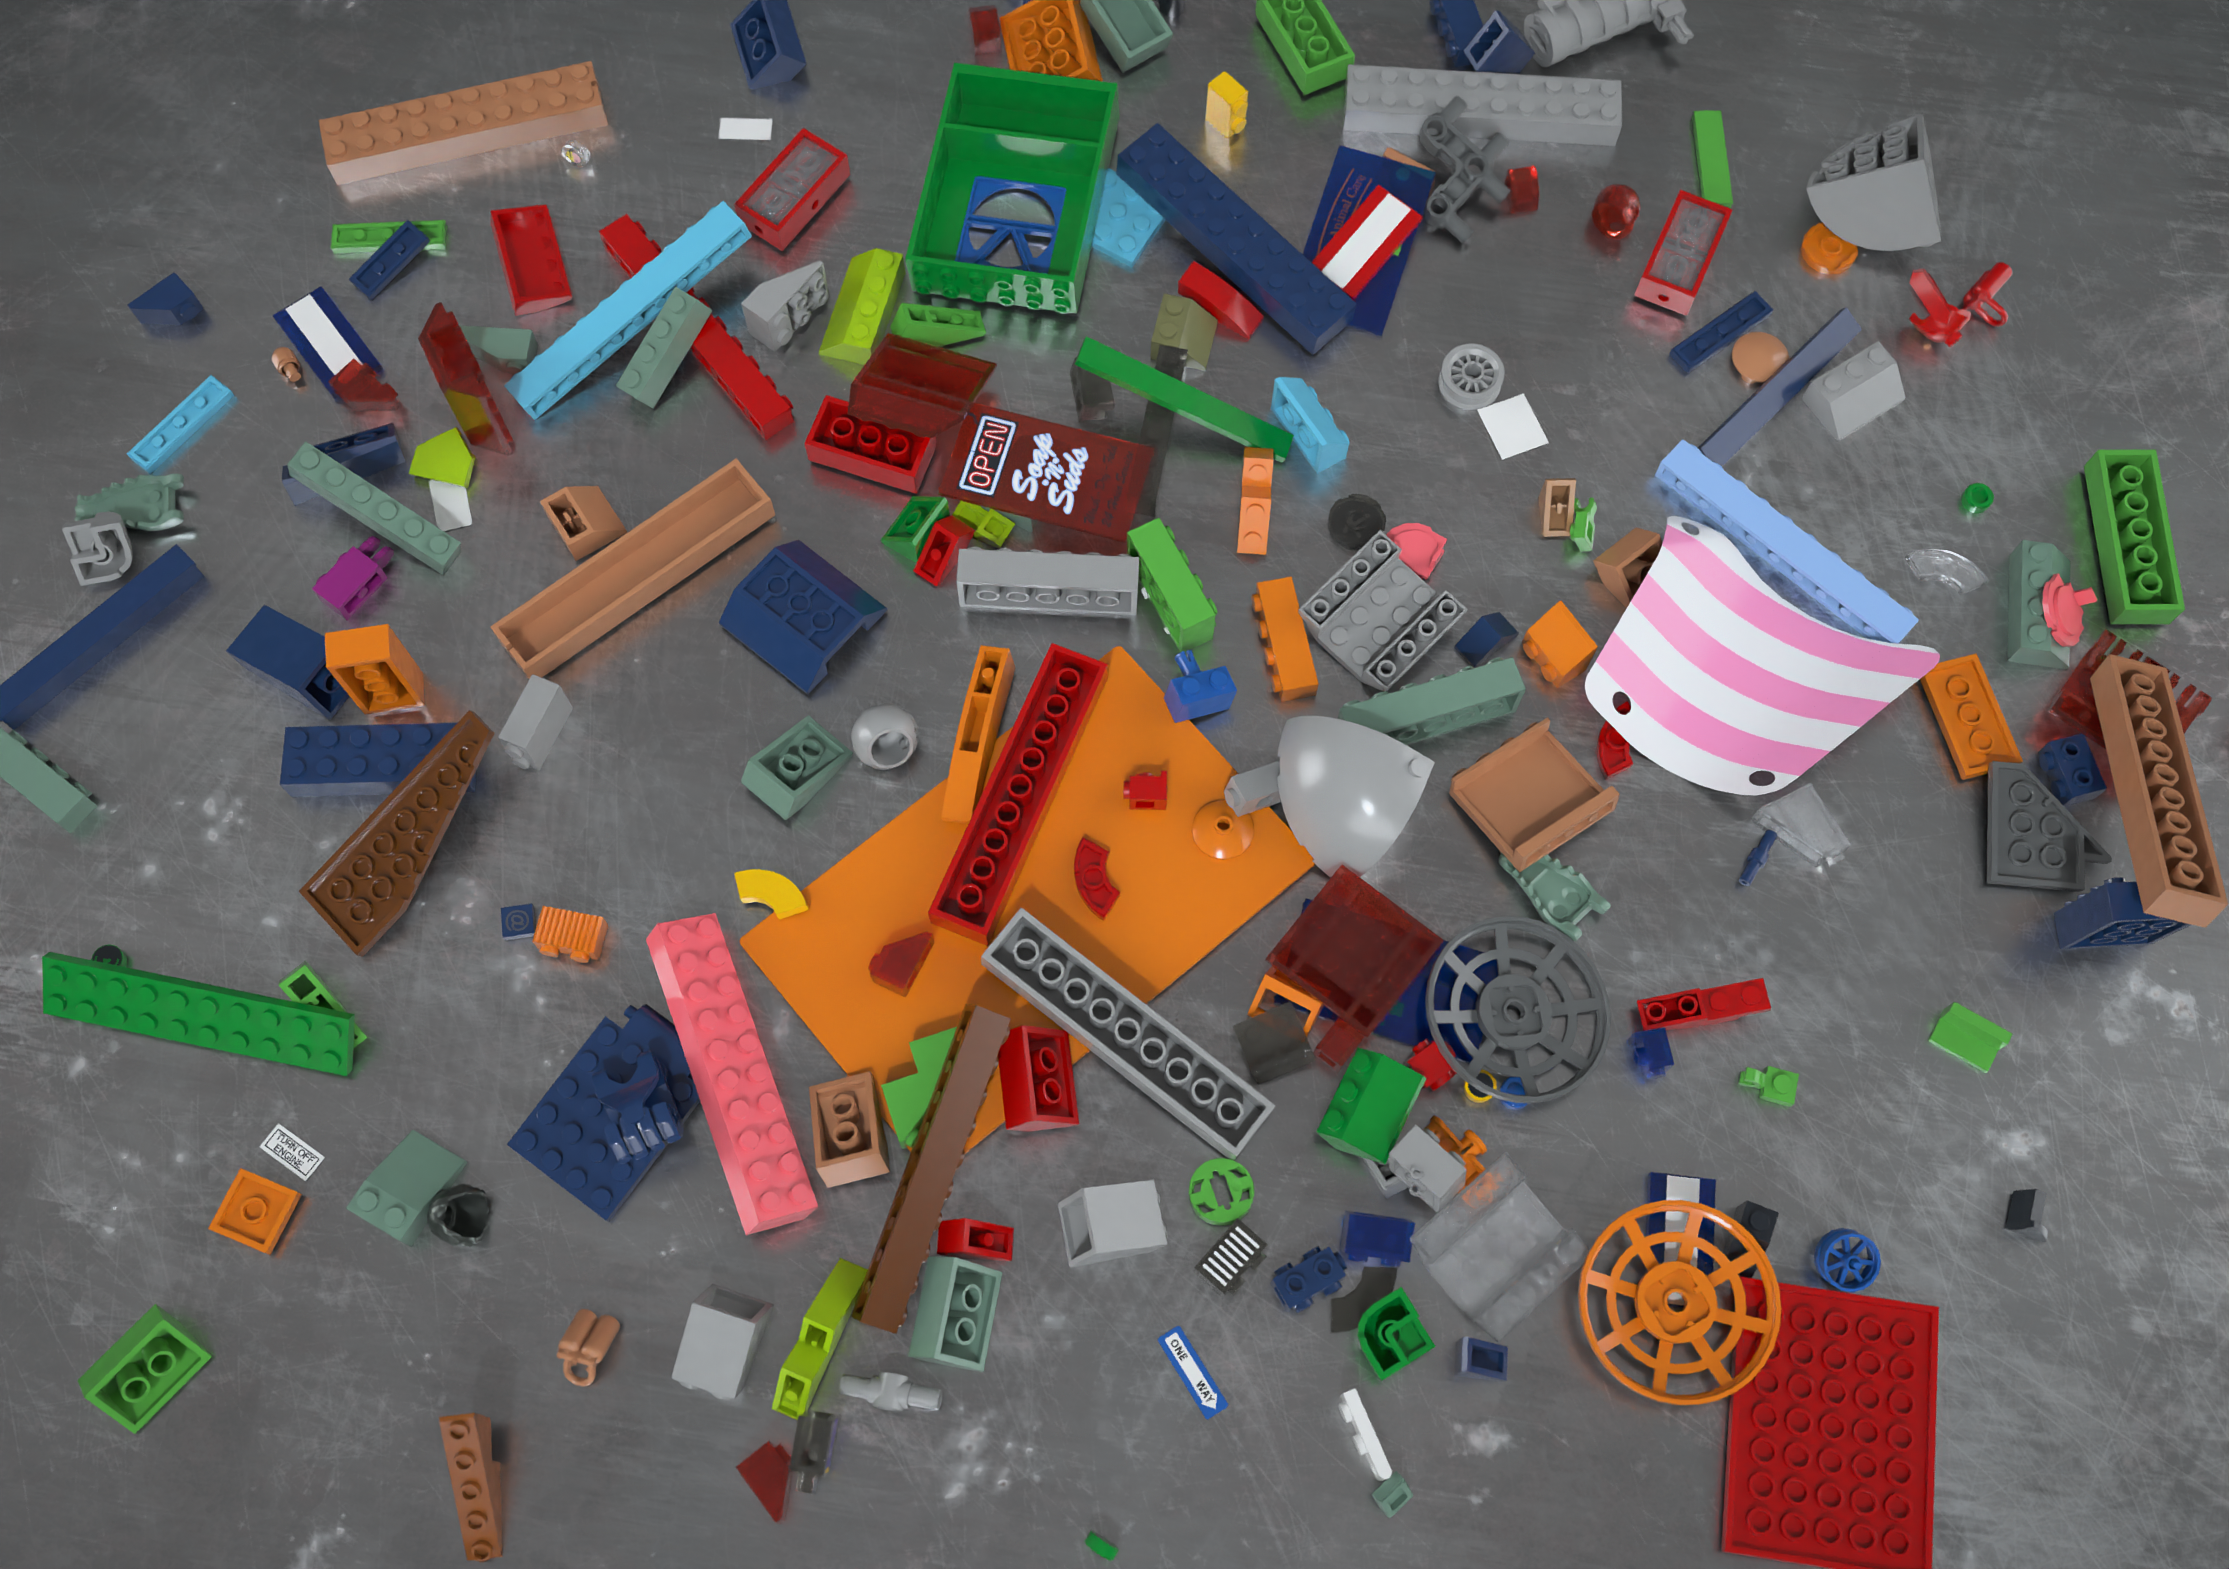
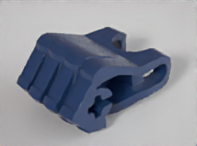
M651 1050L636 1056L638 1067L631 1080L627 1083L621 1084L616 1082L614 1078L607 1074L606 1069L592 1074L596 1096L601 1104L605 1106L611 1122L610 1125L604 1127V1131L619 1164L629 1162L633 1159L634 1155L636 1159L648 1155L650 1150L653 1152L659 1151L666 1147L667 1141L672 1143L682 1138L683 1131H685L662 1066Z

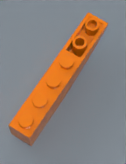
M980 646L954 744L941 817L943 821L969 824L979 802L1016 669L1009 648Z

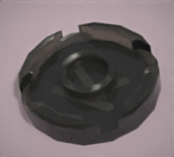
M1351 494L1346 498H1340L1334 503L1329 512L1327 525L1330 535L1337 544L1346 549L1359 551L1380 530L1384 533L1387 519L1381 509V505L1376 500L1367 495Z

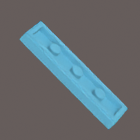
M210 375L137 443L127 455L151 475L235 395L229 388Z

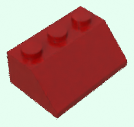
M1024 1025L1010 1029L1006 1042L1001 1045L998 1052L1006 1130L1030 1132L1079 1125L1068 1032L1065 1030Z

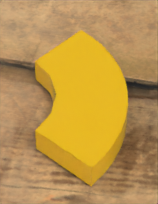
M761 869L743 870L734 873L739 896L743 904L751 902L766 904L775 911L779 920L809 910L797 886L778 873Z

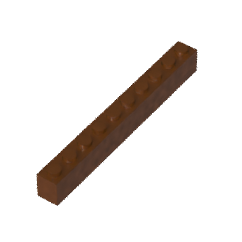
M965 1004L852 1311L851 1317L857 1321L894 1334L904 1324L908 1312L906 1308L910 1295L915 1293L919 1284L918 1273L921 1264L926 1262L930 1254L931 1245L929 1242L933 1231L939 1228L942 1221L941 1209L944 1201L950 1197L953 1190V1176L956 1168H959L963 1163L965 1157V1150L963 1149L966 1140L975 1130V1116L978 1107L984 1103L987 1097L988 1090L986 1085L990 1075H993L997 1069L999 1062L998 1052L1009 1036L1010 1028L1008 1025L1010 1018L977 1005Z

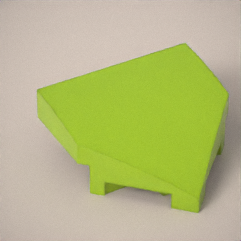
M455 427L416 447L409 474L468 488L474 461L477 458L472 454L462 438L463 435L460 430Z

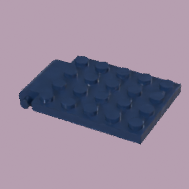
M648 1004L641 1006L639 1009L633 1005L628 1006L624 1016L630 1020L623 1029L605 1016L507 1143L514 1151L606 1221L612 1219L664 1148L656 1152L650 1150V1153L643 1158L636 1159L634 1155L633 1159L624 1164L618 1163L604 1131V1127L610 1125L611 1122L605 1106L601 1104L596 1096L592 1074L606 1069L607 1074L614 1078L616 1082L621 1084L627 1083L631 1080L638 1067L636 1056L651 1050L662 1066L683 1123L700 1102L675 1025Z

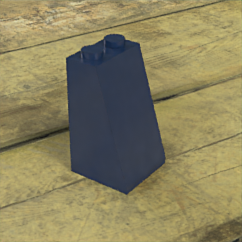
M263 605L226 650L241 666L329 721L349 698L348 693L326 668L325 636L266 605Z

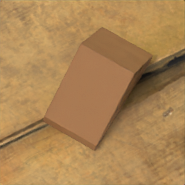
M1575 478L1545 479L1538 497L1543 537L1571 536L1570 528L1573 523L1576 489Z

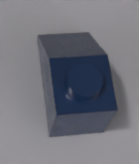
M175 272L127 304L141 324L182 325L204 310L195 294Z

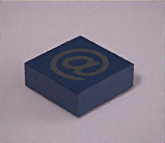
M532 903L501 908L502 936L505 941L534 936L536 922L535 909Z

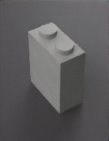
M532 674L501 730L498 739L504 746V751L511 756L512 763L523 769L532 767L540 770L567 721L573 707L560 685Z

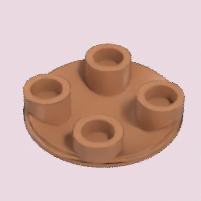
M1752 332L1742 336L1732 349L1734 366L1741 373L1743 381L1749 384L1766 382L1789 359L1785 345L1775 336L1764 332Z

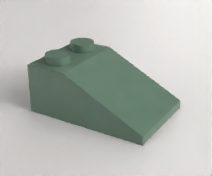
M808 715L748 760L741 783L782 818L787 820L818 793L852 757L853 752Z
M412 1130L365 1179L346 1209L412 1247L427 1224V1214L432 1199L438 1193L451 1188L467 1164V1161Z

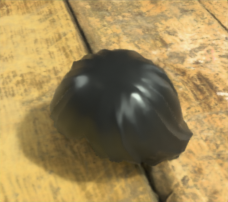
M463 1183L435 1195L429 1205L427 1223L432 1234L442 1241L460 1247H472L473 1244L482 1241V1235L485 1233L484 1229H487L486 1221L489 1218L485 1191Z

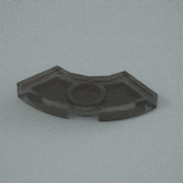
M1364 1266L1361 1281L1355 1290L1344 1297L1332 1298L1330 1300V1334L1358 1329L1363 1313L1374 1303L1393 1292L1397 1268Z

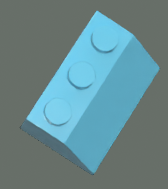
M1276 378L1274 381L1271 410L1286 431L1294 435L1293 441L1318 474L1347 457L1349 439L1343 430H1339L1336 427L1330 411L1327 408L1323 409L1318 402L1315 390L1311 386L1308 387L1302 378Z

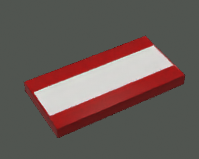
M1378 184L1311 263L1354 301L1421 223L1423 216Z

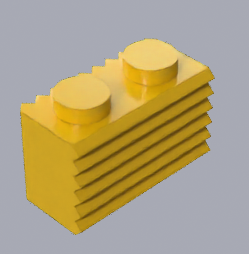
M1226 71L1208 83L1206 121H1209L1213 128H1217V131H1221L1220 135H1224V138H1229L1234 133L1237 134L1242 131L1246 125L1245 114L1247 113L1249 91Z

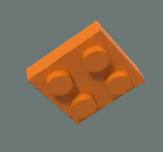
M240 1168L208 1229L271 1255L302 1194Z

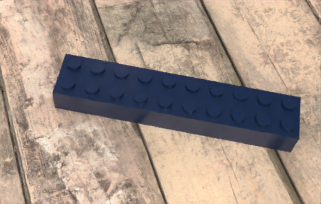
M1156 123L1118 154L1116 174L1312 355L1352 322L1357 303L1159 123Z

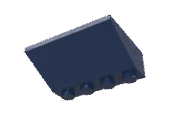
M2123 877L2104 880V885L2090 888L2091 892L2078 895L2077 900L2064 903L2065 907L2054 912L2060 949L2154 944L2192 925L2144 913L2137 881L2125 882Z

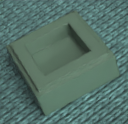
M1397 1471L1371 1494L1381 1511L1388 1518L1392 1517L1413 1497V1493L1405 1479Z

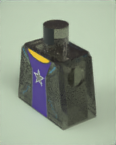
M810 1409L798 1415L790 1470L799 1472L796 1491L816 1494L819 1476H824L830 1471L841 1415ZM809 1450H813L816 1453L817 1461L810 1459L808 1455Z

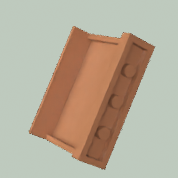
M1548 717L1539 723L1534 722L1530 724L1516 738H1508L1501 744L1499 749L1491 754L1489 752L1483 754L1471 767L1467 769L1461 768L1451 779L1449 792L1451 797L1519 872L1614 811L1620 796L1619 792L1612 785L1604 790L1548 731L1551 721Z

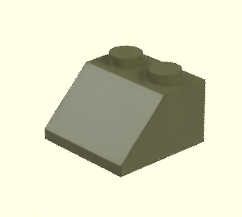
M1164 294L1151 340L1150 360L1206 371L1218 320L1192 299Z

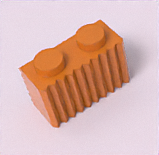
M542 906L532 942L540 949L539 952L543 955L558 957L559 953L569 954L572 960L588 963L589 958L600 959L608 923L601 916Z

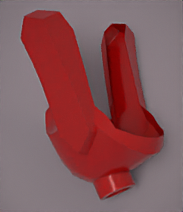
M1924 268L1913 270L1909 283L1925 305L1930 316L1920 319L1913 312L1909 320L1927 339L1935 343H1945L1950 348L1963 337L1959 331L1971 320V312L1948 304L1934 279Z

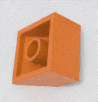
M1562 601L1557 602L1526 631L1522 640L1526 655L1531 659H1535L1541 667L1544 678L1549 682H1553L1557 689L1586 671L1598 648Z

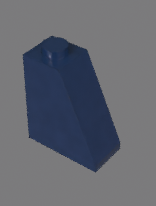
M1495 10L1463 51L1476 72L1520 73L1535 55L1534 50L1522 32L1499 10Z

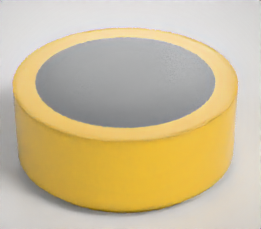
M1481 1069L1476 1079L1491 1088L1497 1089L1494 1076L1490 1072ZM1464 1080L1463 1090L1469 1100L1475 1103H1485L1492 1098V1096L1481 1092Z

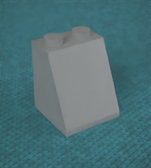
M1154 1180L1086 1187L1058 1203L1070 1268L1149 1253L1167 1245V1228L1162 1221L1159 1208L1161 1200L1159 1192L1155 1188Z
M712 1284L692 1302L671 1378L681 1381V1385L690 1389L702 1388L711 1391L712 1395L719 1399H735L745 1387L774 1304Z

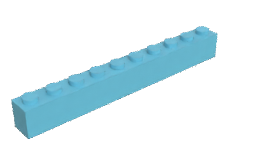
M724 201L718 206L711 208L706 216L696 224L691 225L674 243L667 245L661 254L654 260L647 262L630 280L623 282L616 292L602 300L598 307L586 317L578 320L571 330L565 335L558 337L552 346L542 354L537 355L526 368L514 374L504 387L523 409L536 420L652 322L660 313L675 286L686 293L749 240L752 235L745 223Z

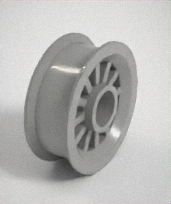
M1480 344L1457 346L1444 358L1439 375L1440 391L1449 403L1458 408L1478 410L1487 407L1499 395L1505 375L1503 362L1493 350ZM1467 375H1472L1475 378H1469Z

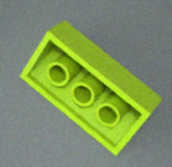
M874 248L851 258L819 349V355L874 367L906 274L903 254Z

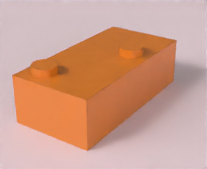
M388 624L325 633L326 668L364 714L425 706L423 672Z

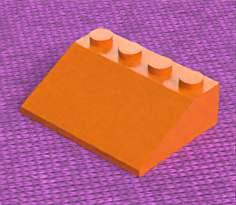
M1032 0L1000 17L999 21L1010 70L1103 81L1088 17L1079 5L1081 0Z

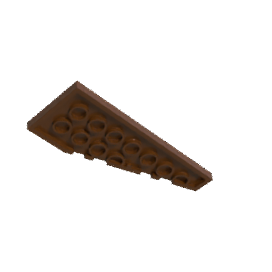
M469 710L299 890L301 895L357 956L363 957L406 912L495 734L473 711Z

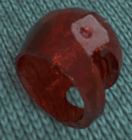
M1612 184L1602 189L1598 194L1592 210V220L1596 228L1604 236L1618 240L1630 234L1641 209L1637 193L1627 185ZM1619 223L1626 226L1622 231H1615L1611 229L1610 224Z

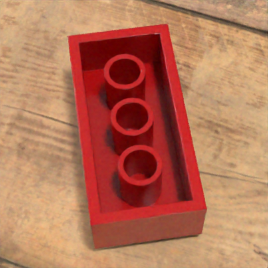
M825 395L804 443L808 460L915 494H917L937 447L935 428Z

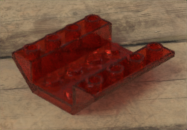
M442 302L435 304L418 340L439 387L471 445L506 456L513 454L509 445L510 442H513V438L485 381L480 382L478 375L482 373V370L453 311L446 312Z

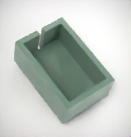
M1152 0L1080 1L1079 5L1122 72L1163 51L1171 41L1173 32Z

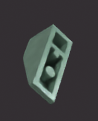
M446 325L445 330L453 345L505 373L514 375L521 372L536 357L538 343L532 330Z

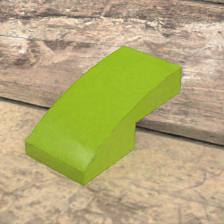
M965 496L952 514L975 530L973 538L997 548L1002 546L1015 526L1014 522L992 508L987 511Z

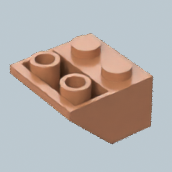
M598 486L564 487L540 501L547 517L575 561L627 533V530Z

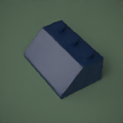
M752 0L730 24L750 89L754 90L791 81L807 64L787 0Z

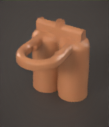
M581 1309L576 1313L559 1342V1350L557 1352V1357L564 1359L563 1372L567 1380L577 1386H588L595 1380L596 1364L602 1361L619 1331L620 1324L617 1319L610 1315H602L598 1319L595 1313L588 1309ZM577 1363L587 1365L588 1377L580 1378L572 1372L571 1367L577 1365Z

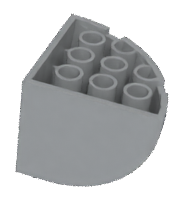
M1923 113L1886 124L1887 130L1874 134L1869 131L1853 139L1823 160L1820 171H1814L1811 174L1807 183V192L1811 205L1824 225L1843 240L1856 246L1881 251L1904 250L1914 247L1926 248L1941 241L1936 186Z
M1323 716L1294 717L1286 721L1278 749L1280 775L1277 776L1283 811L1300 846H1305L1309 854L1314 858L1313 862L1330 878L1341 885L1353 882L1370 870L1395 842L1411 817L1435 762L1388 735L1353 722Z

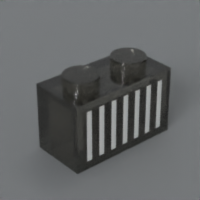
M1237 1218L1194 1267L1193 1273L1222 1299L1228 1292L1234 1296L1246 1282L1242 1278L1249 1268L1256 1271L1267 1258L1263 1252L1268 1244Z

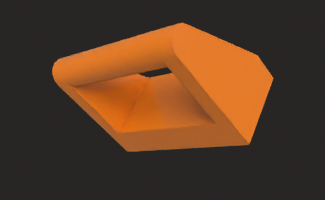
M1273 965L1264 975L1247 1015L1304 1044L1330 993ZM1268 989L1311 1011L1303 1029L1259 1007Z

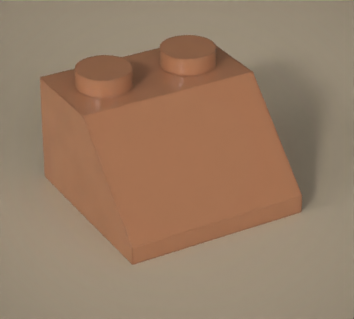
M1636 527L1593 560L1603 585L1626 608L1629 606L1660 552L1663 542L1659 533Z

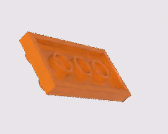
M1977 653L1937 663L1931 671L1920 679L1962 780L1988 774V764L1992 761L2023 762Z

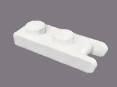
M1356 1388L1343 1393L1340 1396L1342 1403L1338 1404L1344 1421L1346 1423L1351 1422L1356 1432L1352 1439L1359 1455H1366L1377 1480L1384 1481L1390 1478L1392 1470Z

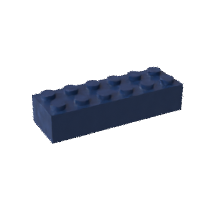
M457 723L285 727L279 785L291 797L390 795ZM477 770L465 793L476 792Z

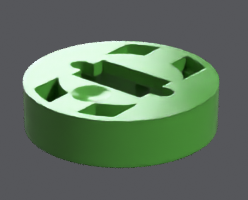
M1227 1158L1209 1160L1200 1165L1192 1175L1189 1184L1190 1203L1195 1213L1205 1222L1216 1226L1234 1225V1223L1243 1219L1251 1209L1254 1199L1253 1180L1249 1172L1234 1160ZM1214 1171H1217L1219 1176L1225 1175L1233 1198V1202L1229 1203L1231 1207L1229 1210H1226L1224 1205L1218 1206L1210 1180L1214 1179ZM1238 1171L1243 1177L1238 1178L1233 1172ZM1202 1183L1201 1191L1194 1193L1195 1185ZM1249 1191V1198L1241 1201L1242 1193ZM1205 1205L1210 1212L1205 1213L1200 1207Z

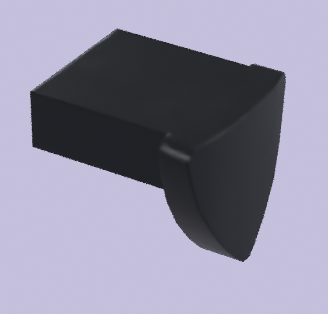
M2038 1189L2013 1191L2005 1229L2026 1238L2047 1242L2048 1231L2041 1225L2047 1193Z

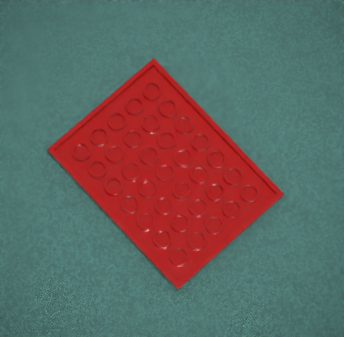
M1740 1276L1746 1298V1315L1766 1320L1767 1301L1763 1281ZM1777 1282L1780 1290L1781 1318L1774 1348L1765 1365L1756 1376L1737 1392L1730 1395L1721 1552L1826 1569H1932L1939 1307ZM1746 1329L1742 1330L1741 1336L1733 1348L1732 1379L1740 1374L1754 1357L1761 1344L1762 1333Z

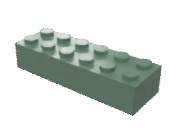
M1498 657L1488 661L1484 666L1477 668L1467 666L1460 669L1457 674L1447 677L1444 674L1437 675L1427 683L1420 685L1410 683L1403 686L1400 691L1393 693L1384 691L1375 694L1366 701L1353 700L1347 702L1340 708L1337 719L1371 728L1408 745L1515 713L1526 688L1513 657L1504 660Z

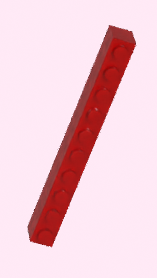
M627 214L599 231L605 249L630 279L647 262L654 260L662 253L655 240H648L646 231L640 222H633ZM693 287L686 292L710 308L703 297L697 298ZM710 314L691 345L690 350L762 437L768 440L794 422L791 412L794 409L793 405L786 395H779L776 391L777 387L769 375H762L759 371L760 366L752 355L746 356L738 338L735 335L730 337L726 332L727 327L719 316L714 318Z

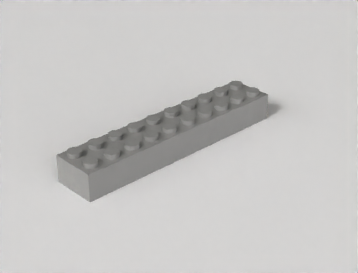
M1348 65L1343 120V130L1420 135L1426 119L1434 113H1441L1456 96L1462 98L1468 107L1452 125L1466 138L1492 139L1497 133H1500L1507 140L1615 146L1622 128L1621 80ZM1434 128L1427 129L1431 136L1440 135L1438 130Z
M1023 908L1019 909L982 954L981 965L1228 1159L1235 1160L1276 1106Z

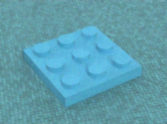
M1109 168L1100 202L1101 205L1092 247L1132 268L1165 222V219L1116 174V171Z

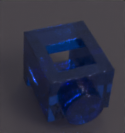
M1665 1028L1634 1032L1627 1040L1629 1046L1635 1045L1633 1049L1635 1065L1641 1068L1642 1076L1646 1075L1647 1079L1664 1077L1666 1072L1675 1065Z

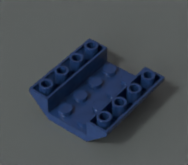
M798 539L774 547L736 586L719 620V625L806 694H809L828 674L825 665L827 661L861 626L868 631L887 611V608Z

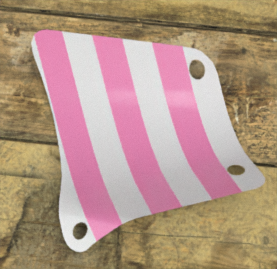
M1670 516L1667 518L1666 531L1660 552L1588 673L1585 690L1587 698L1593 707L1627 742L1656 764L1688 781L1707 788L1739 795L1755 796L1780 790L1801 776L1931 671L1939 662L1940 654L1934 648L1927 646L1887 643L1862 638L1835 629L1807 615L1781 598L1765 584L1724 534L1693 520ZM1681 523H1689L1699 529V534H1689L1683 529ZM1618 691L1624 692L1630 699L1631 710L1626 715L1619 714L1613 706L1612 698ZM1756 771H1769L1775 775V781L1767 786H1756L1749 781V776Z

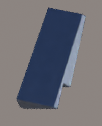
M394 423L313 445L363 479L406 462ZM288 465L282 467V482L295 506L320 496L291 477Z

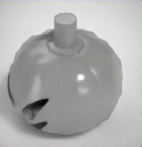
M884 703L868 708L861 713L851 729L853 751L864 764L878 770H888L906 763L916 751V746L919 743L918 727L914 717L895 704Z

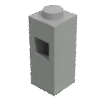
M1280 760L1231 777L1224 790L1227 804L1233 808L1237 817L1281 802L1277 776L1280 775Z

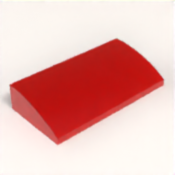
M547 204L490 210L491 227L515 316L547 310L571 300L572 294Z

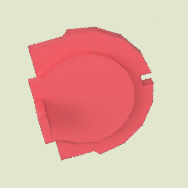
M1404 523L1392 528L1386 534L1387 537L1402 549L1399 559L1422 580L1429 578L1445 552L1443 547L1447 539L1433 532L1431 527L1420 523Z
M2059 573L2053 574L2049 582L2045 583L2042 605L2048 628L2051 627V635L2055 641L2062 647H2071L2079 642V636L2084 629L2082 624L2084 611L2081 605L2094 603L2097 601L2092 587L2074 591L2071 583L2064 585Z

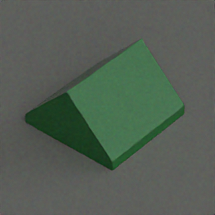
M912 496L880 541L887 547L917 563L934 523L950 516L948 500L945 497Z

